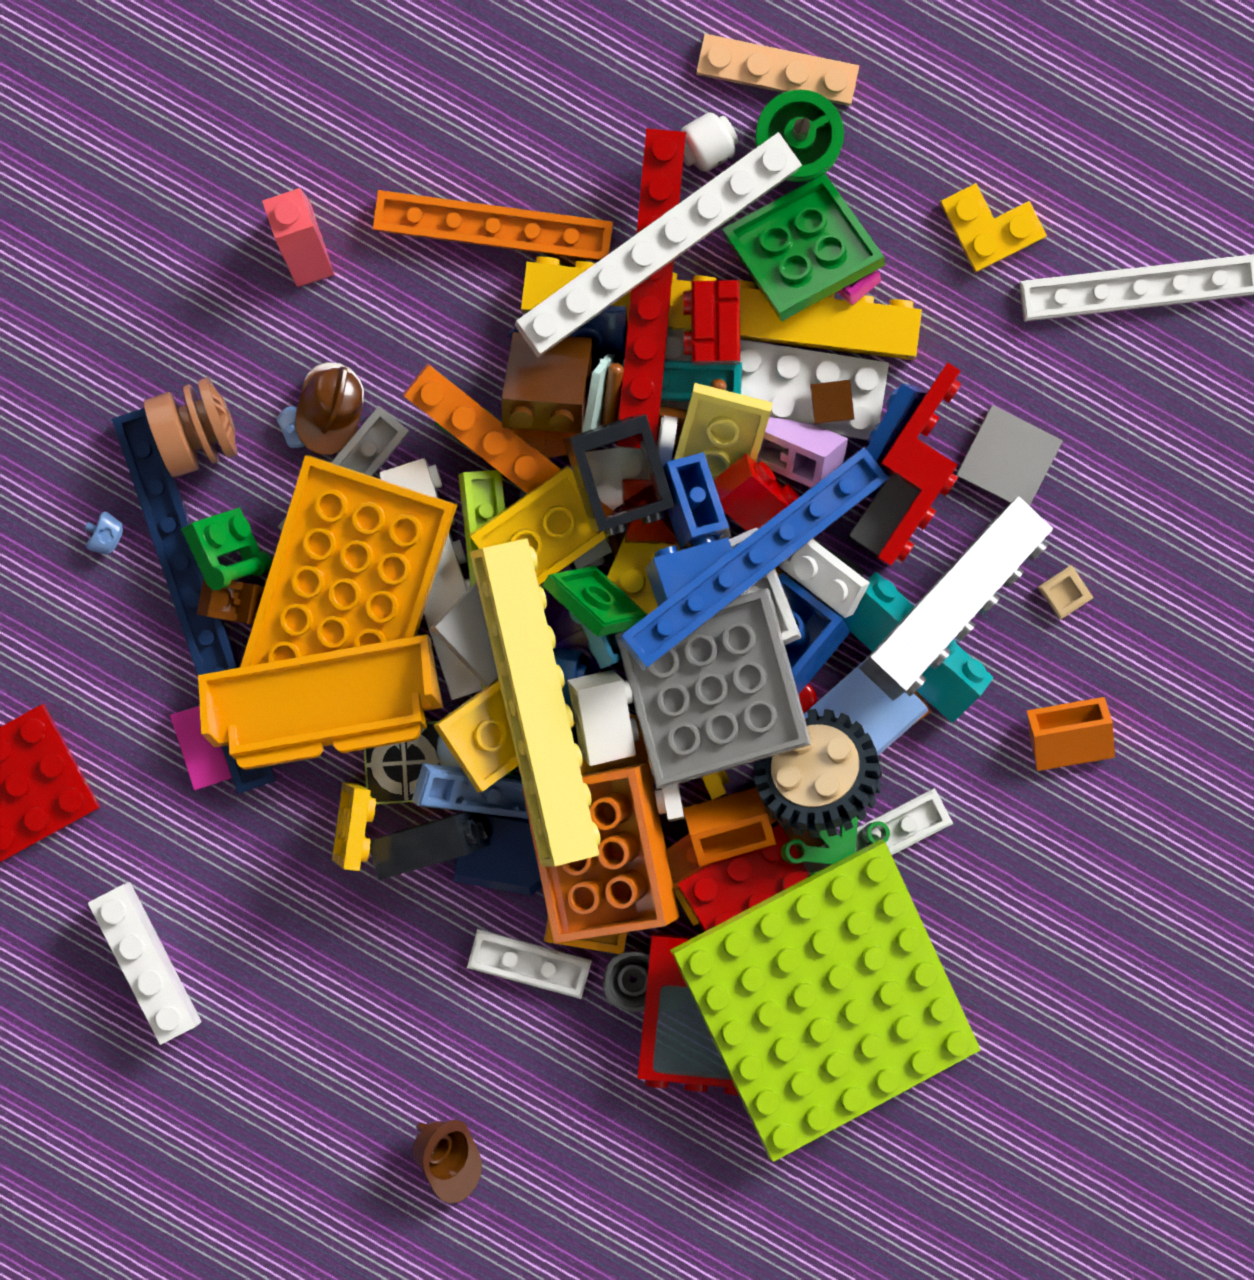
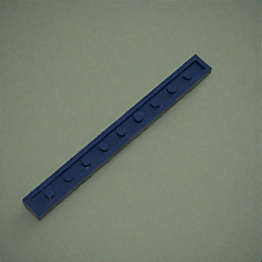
M145 408L112 418L197 674L202 675L239 668L223 619L197 615L203 575L181 530L189 525L190 521L176 479L172 478L154 440ZM229 745L222 746L237 794L277 781L272 766L244 770L229 754Z

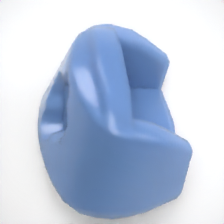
M294 406L283 409L277 416V423L282 430L287 445L290 448H300L305 445L299 439L295 428L297 407Z
M102 512L97 526L89 522L85 526V530L94 533L86 543V548L89 551L109 555L117 547L122 536L123 524L108 512Z

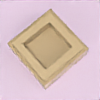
M1072 565L1038 586V589L1059 620L1093 599V596Z

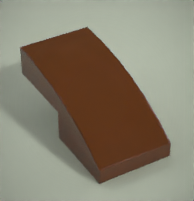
M203 577L197 615L253 625L265 587L231 581L228 587L216 591L207 585Z

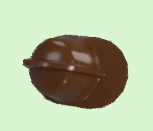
M326 362L314 367L307 374L303 383L296 411L295 428L299 439L306 448L317 454L331 455L340 452L357 431L364 402V388L359 377L350 368L340 363Z
M456 1119L447 1122L435 1121L429 1124H417L418 1135L412 1148L414 1162L424 1172L433 1192L441 1201L449 1204L461 1202L477 1187L482 1170L480 1153L468 1127L464 1122Z

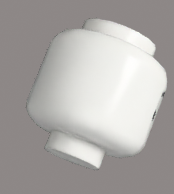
M707 113L681 128L682 132H686L683 161L688 167L694 164L699 170L706 172L734 156L735 145L739 143L733 126L724 115L718 117L714 113Z

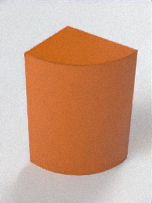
M1105 697L1026 710L1030 742L1037 771L1115 758L1113 722Z
M756 787L683 808L699 866L776 844L766 807L763 805Z

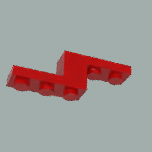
M949 362L944 365L879 465L919 491L876 557L877 560L888 567L892 566L895 560L900 564L903 563L914 546V543L909 541V538L917 527L921 530L926 528L936 512L930 506L939 493L946 497L958 479V476L953 474L957 464L918 439L920 433L926 437L929 435L940 418L934 414L935 410L942 400L949 404L962 384L956 380L961 370Z

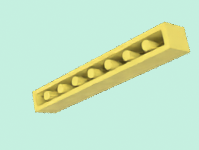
M527 538L471 551L470 555L541 867H555L598 856L600 833L597 825L592 822L589 806H591L592 802L591 793L587 784L583 783L580 771L583 763L582 754L579 746L576 743L574 744L572 736L573 714L569 705L565 704L562 692V688L565 685L564 674L561 667L556 665L553 649L555 648L556 640L553 629L547 625L544 613L547 600L543 588L538 586L535 570L538 567L535 550L529 546Z

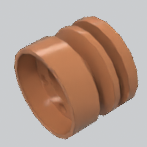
M208 377L198 380L201 399H198L190 384L183 386L185 405L179 406L170 392L144 400L150 429L160 455L172 478L199 470L197 451L203 449L211 463H218L219 455L216 447L218 443L226 458L229 459L238 455L235 443L236 432L225 400L215 389Z

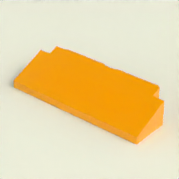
M427 634L198 675L201 735L214 748L229 745V754L244 770L317 758L322 754L323 746L334 745L337 751L347 753L414 741L421 735V729H427L424 711L443 708L431 638Z

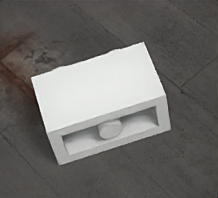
M613 669L567 680L574 722L576 723L577 740L582 758L590 766L636 755L634 741L639 740V732L635 719L629 716L628 704L633 702L629 682L623 680Z

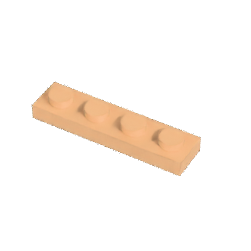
M704 34L696 75L782 93L799 89L819 93L831 103L851 107L859 65Z

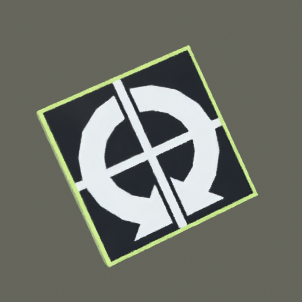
M439 721L426 722L427 729H421V735L414 741L364 749L366 788L371 790L370 796L376 799V804L413 802L412 798L422 764L441 765L437 756V741L440 735L433 726Z

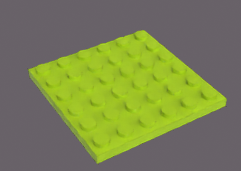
M881 839L670 950L760 1141L772 1162L981 1050L886 842Z

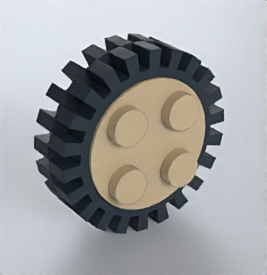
M816 709L807 710L808 718H805L812 745L755 761L753 769L756 777H754V781L768 814L773 820L777 818L781 827L787 830L791 826L794 834L803 836L804 830H807L811 838H820V831L826 830L830 837L837 835L836 827L843 825L845 831L853 828L851 820L855 817L861 822L867 816L866 806L873 809L877 802L874 794L881 791L882 785L879 777H882V768L873 741L868 732L865 734L860 723L855 721L852 724L850 717L843 713L840 714L839 718H836L833 710L825 709L824 716H818Z

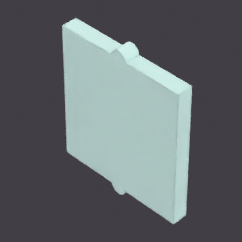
M608 353L604 359L600 360L599 365L592 372L582 432L601 425L607 371L609 365L614 363L616 355Z

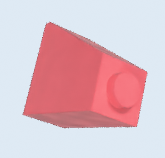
M298 188L263 200L262 202L274 238L297 288L334 276L335 274L310 200L302 189Z

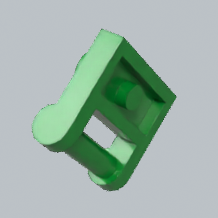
M240 507L193 522L181 529L207 585L212 590L217 591L230 585L231 581L251 574L260 576L270 571L272 565L271 558L265 551H260L251 532L250 524L244 517ZM239 551L243 561L224 566L219 564L217 558Z

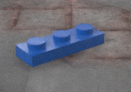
M902 383L899 388L894 390L887 401L888 410L881 423H878L870 432L868 437L869 445L866 450L878 465H880L927 393L918 386ZM882 468V470H883V471L886 473V475H887L888 471L885 470L884 468ZM880 487L867 497L874 498Z

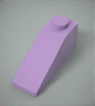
M769 417L756 463L758 464L762 461L772 471L812 488L844 463L848 438L812 423Z

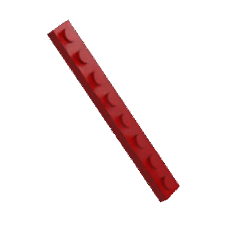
M646 128L636 234L680 203L686 132ZM674 260L631 290L619 420L637 414H646L656 447ZM637 435L618 440L616 447L641 449Z

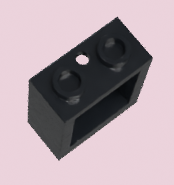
M637 414L563 439L591 531H604L605 537L612 536L628 530L626 524L628 522L641 518L643 524L651 523L665 518L664 510L675 507L646 414ZM637 435L657 500L605 517L585 451Z
M462 812L370 840V852L378 880L462 857L491 846L489 839L492 836L491 825L488 818L482 815V813Z

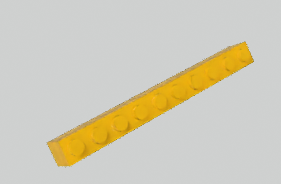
M542 256L536 257V263L527 262L521 304L522 313H528L596 263L576 261L575 267L560 266L559 259ZM673 272L668 328L691 331V315H683V291H691V281L677 280L678 274ZM694 275L693 281H717V278ZM737 280L740 283L741 340L914 360L916 358L922 309L913 308L914 302L890 299L889 305L875 304L874 297L864 295L855 304L851 305L846 300L834 299V293L781 322L761 291L756 289L754 282ZM631 291L611 305L626 307L627 326Z

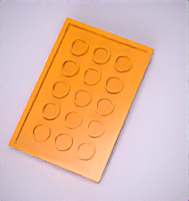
M305 456L240 668L417 636L457 504L312 456Z

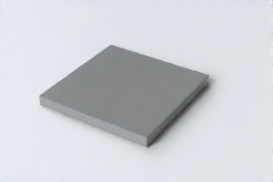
M765 588L737 597L644 671L618 639L625 632L615 634L632 691L633 702L657 789H663L812 745L769 589Z

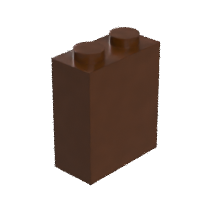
M513 332L502 394V427L582 433L592 370V338L568 336L543 355L537 357L522 335Z

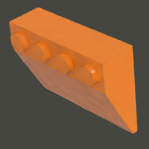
M649 762L581 774L583 783L587 784L591 793L592 802L591 806H589L591 819L597 825L600 833L599 855L555 867H541L525 792L522 787L554 943L663 927L680 917Z

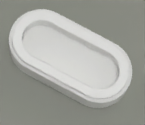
M664 415L661 418L657 451L662 467L672 459L678 417Z

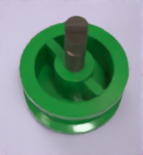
M799 89L784 92L773 98L765 106L759 117L755 135L757 148L776 133H780L802 164L785 181L800 183L812 181L820 177L834 165L843 145L844 127L838 110L827 98L813 91Z

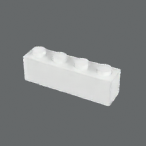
M130 882L123 884L88 902L159 1044L161 1045L199 1025L202 1021Z

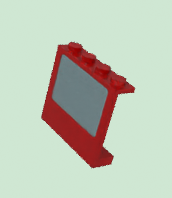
M651 933L637 1078L644 1079L645 1086L668 1088L669 1082L685 1083V1090L708 1092V1086L724 1087L725 1094L739 1096L670 952L671 949L694 937Z

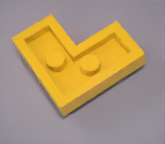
M977 183L940 201V205L975 273L1047 237L1030 201L994 218Z

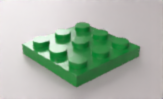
M826 174L722 229L725 240L781 322L886 265L884 255Z

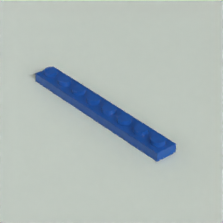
M862 448L627 630L618 639L644 671L884 484L889 477L866 448Z

